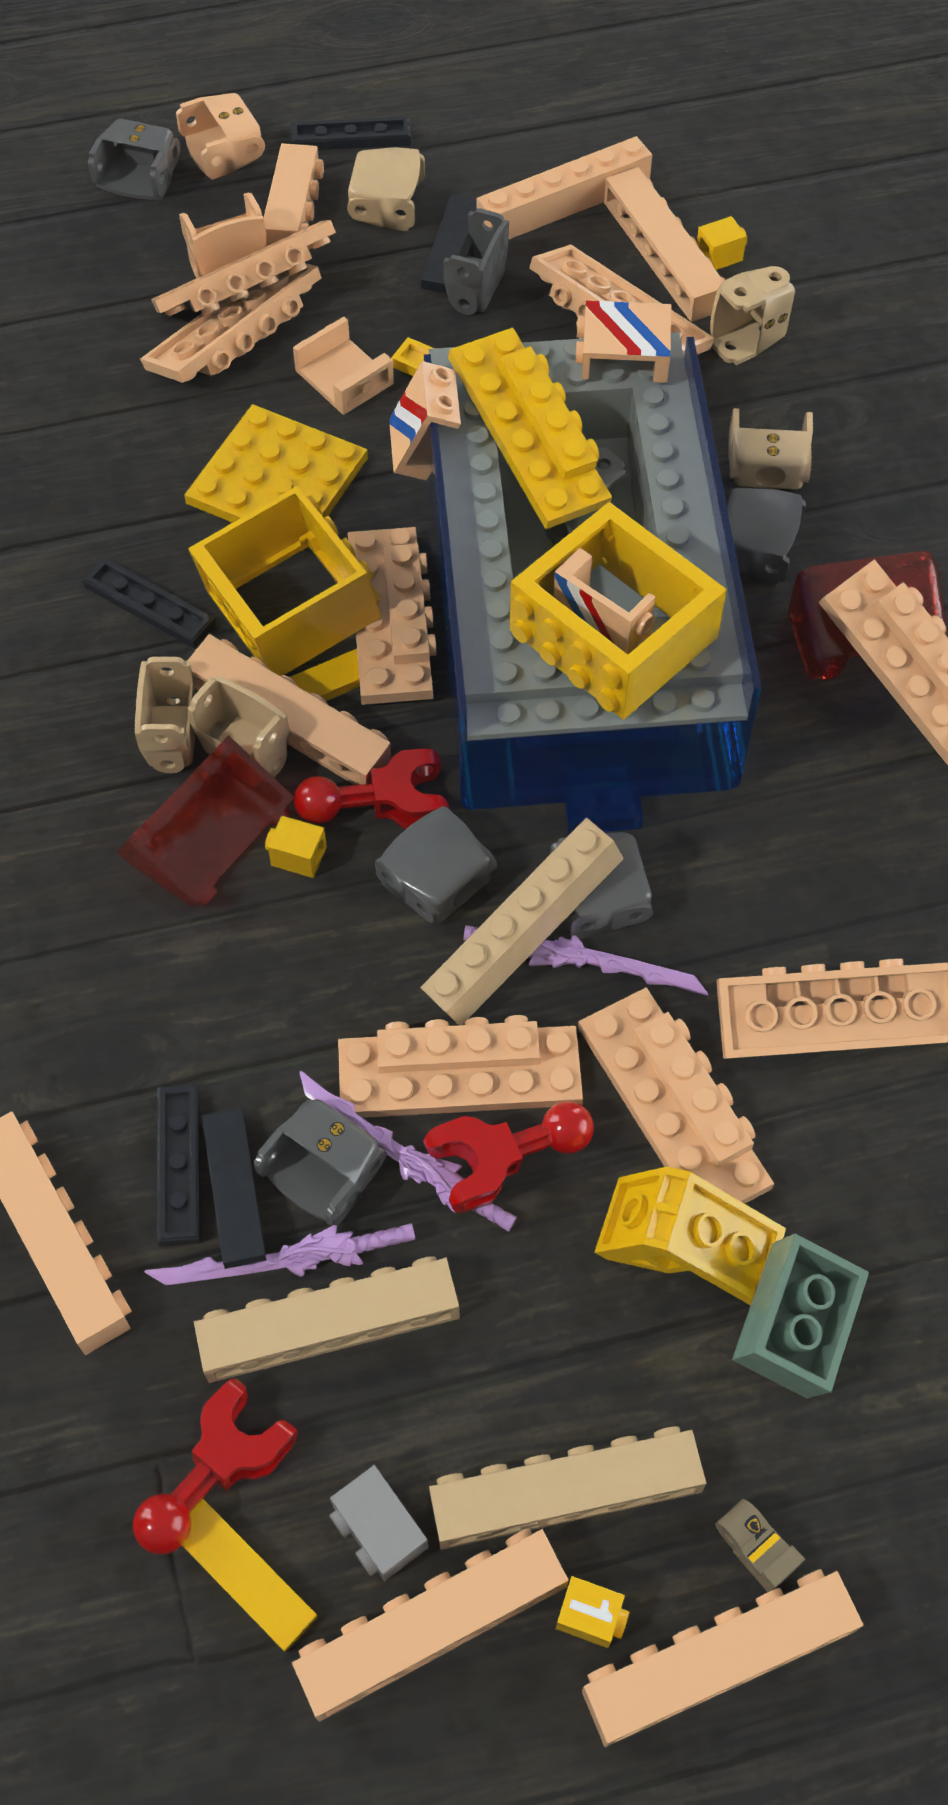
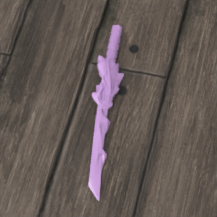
M466 925L463 940L466 941L478 927ZM575 935L571 939L559 937V940L555 941L544 940L528 957L531 958L529 966L552 965L553 968H557L565 964H576L580 968L584 964L599 966L602 973L624 972L642 977L646 984L670 985L708 996V992L694 975L587 949Z
M300 1071L304 1093L308 1098L323 1101L375 1137L379 1146L387 1152V1155L399 1162L400 1173L404 1180L413 1178L419 1184L422 1181L429 1182L436 1187V1193L439 1195L443 1205H448L451 1211L456 1213L451 1207L449 1197L454 1185L465 1179L457 1173L462 1168L461 1165L442 1159H435L430 1154L418 1152L413 1145L403 1147L392 1139L393 1131L371 1125L355 1113V1105L327 1092L309 1076ZM492 1203L473 1209V1211H477L476 1213L483 1217L485 1216L488 1220L498 1224V1226L508 1232L517 1219L516 1216Z
M412 1223L352 1238V1231L336 1233L337 1226L333 1225L314 1236L309 1233L301 1242L295 1245H283L280 1252L267 1254V1261L225 1269L223 1261L216 1262L212 1257H206L182 1267L151 1269L144 1272L164 1285L245 1275L280 1268H288L292 1273L301 1277L304 1276L305 1270L316 1269V1264L320 1263V1261L331 1259L335 1263L345 1266H351V1264L362 1265L363 1261L358 1256V1253L375 1250V1248L388 1247L387 1245L400 1244V1242L416 1240Z

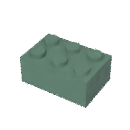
M792 1234L772 1243L732 1360L805 1398L831 1393L869 1272L797 1234Z

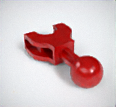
M433 749L400 751L383 768L371 769V784L337 787L333 781L322 776L307 778L301 782L295 791V809L305 821L313 824H322L332 820L341 808L374 805L376 819L388 818L407 829L417 820L440 807L446 806L449 809L448 802L443 796L422 794L414 789L416 785L432 781L439 775L442 766L440 755Z
M563 1101L553 1105L546 1112L542 1124L514 1134L511 1133L507 1122L489 1125L480 1119L463 1116L431 1129L424 1138L423 1143L427 1152L435 1159L457 1156L466 1160L472 1167L473 1174L457 1182L452 1188L449 1197L452 1209L457 1213H463L493 1203L501 1191L505 1178L518 1173L523 1156L548 1147L564 1154H572L584 1149L593 1137L594 1122L591 1114L584 1106L572 1101Z
M234 1378L227 1381L202 1408L200 1419L202 1436L201 1440L192 1450L193 1461L196 1467L171 1494L153 1495L144 1500L136 1510L133 1518V1533L138 1544L144 1550L158 1555L169 1554L179 1549L185 1543L191 1531L192 1521L190 1512L217 1483L227 1492L239 1480H255L269 1476L294 1446L298 1430L289 1422L280 1420L261 1435L249 1436L238 1431L234 1422L246 1405L247 1390L246 1386L238 1379Z

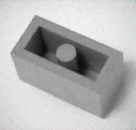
M375 1465L330 1497L335 1509L329 1515L344 1538L352 1534L361 1549L355 1554L370 1576L378 1571L385 1582L429 1548L427 1538Z

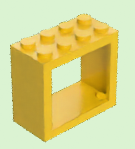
M298 485L188 548L210 597L252 655L261 660L270 671L279 676L287 674L381 618L377 605L381 598L376 588L370 582L374 577L369 566L364 560L357 561L355 551L348 539H340L338 537V530L329 516L323 518L315 498L312 495L306 497ZM309 547L337 584L263 627L236 589Z
M608 502L511 581L510 631L519 642L527 643L536 650L548 665H555L565 673L573 685L577 688L585 689L594 696L602 708L606 711L614 712L624 720L718 638L727 589L612 503ZM579 548L592 555L591 571L598 565H601L643 598L650 593L655 596L654 606L670 618L629 654H626L553 597L555 571Z

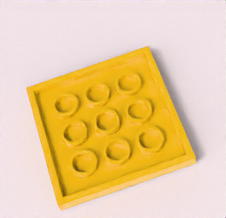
M252 404L184 494L185 501L188 505L233 523L298 485L306 497L312 495L321 509V515L325 518L330 514L367 461L368 450Z

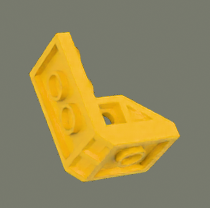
M667 1166L618 1178L594 1253L610 1261L664 1273L691 1271L751 1305L771 1245L783 1239L786 1228L694 1173Z

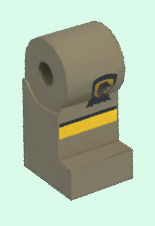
M741 1499L715 1523L721 1536L733 1549V1553L767 1592L776 1589L805 1560L793 1545L789 1546L768 1524L763 1515L745 1499Z

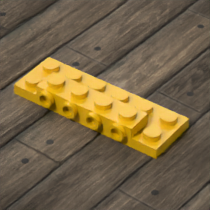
M513 328L449 349L448 359L545 529L599 510L608 502L611 503L612 496L596 470V464L599 459L597 444L593 439H585L581 432L582 421L580 415L576 410L569 412L565 405V391L559 382L552 383L548 376L549 365L543 354L536 355L531 346L525 348Z

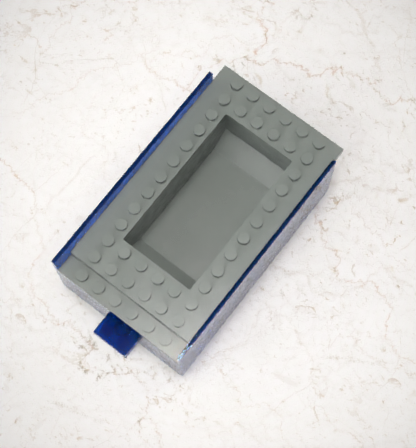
M679 332L671 333L667 383L653 382V361L590 358L589 379H582V364H575L576 342H583L584 339L522 343L525 348L531 346L536 355L543 354L549 365L548 376L552 383L559 382L562 385L566 396L565 405L569 412L576 410L580 415L582 421L581 432L585 439H593L598 448L604 447L625 463L626 477L608 490L612 496L611 503L727 589L718 638L624 720L614 712H609L602 708L594 696L585 689H580L573 685L565 673L555 665H548L536 650L527 643L519 642L510 631L511 581L549 551L553 544L546 537L542 522L456 372L461 425L456 429L431 422L428 427L432 466L429 482L461 805L466 809L476 810L564 803L568 834H571L586 817L603 832L642 829L643 812L640 797L726 791L737 787L741 782L762 686L694 337H687L685 354L683 355ZM455 347L429 349V354L424 355V362L454 369L448 359L449 349ZM600 463L601 469L610 467L607 463ZM598 565L591 571L590 587L627 612H630L643 599L641 595L601 565ZM655 606L653 611L655 621L651 627L650 635L670 619Z

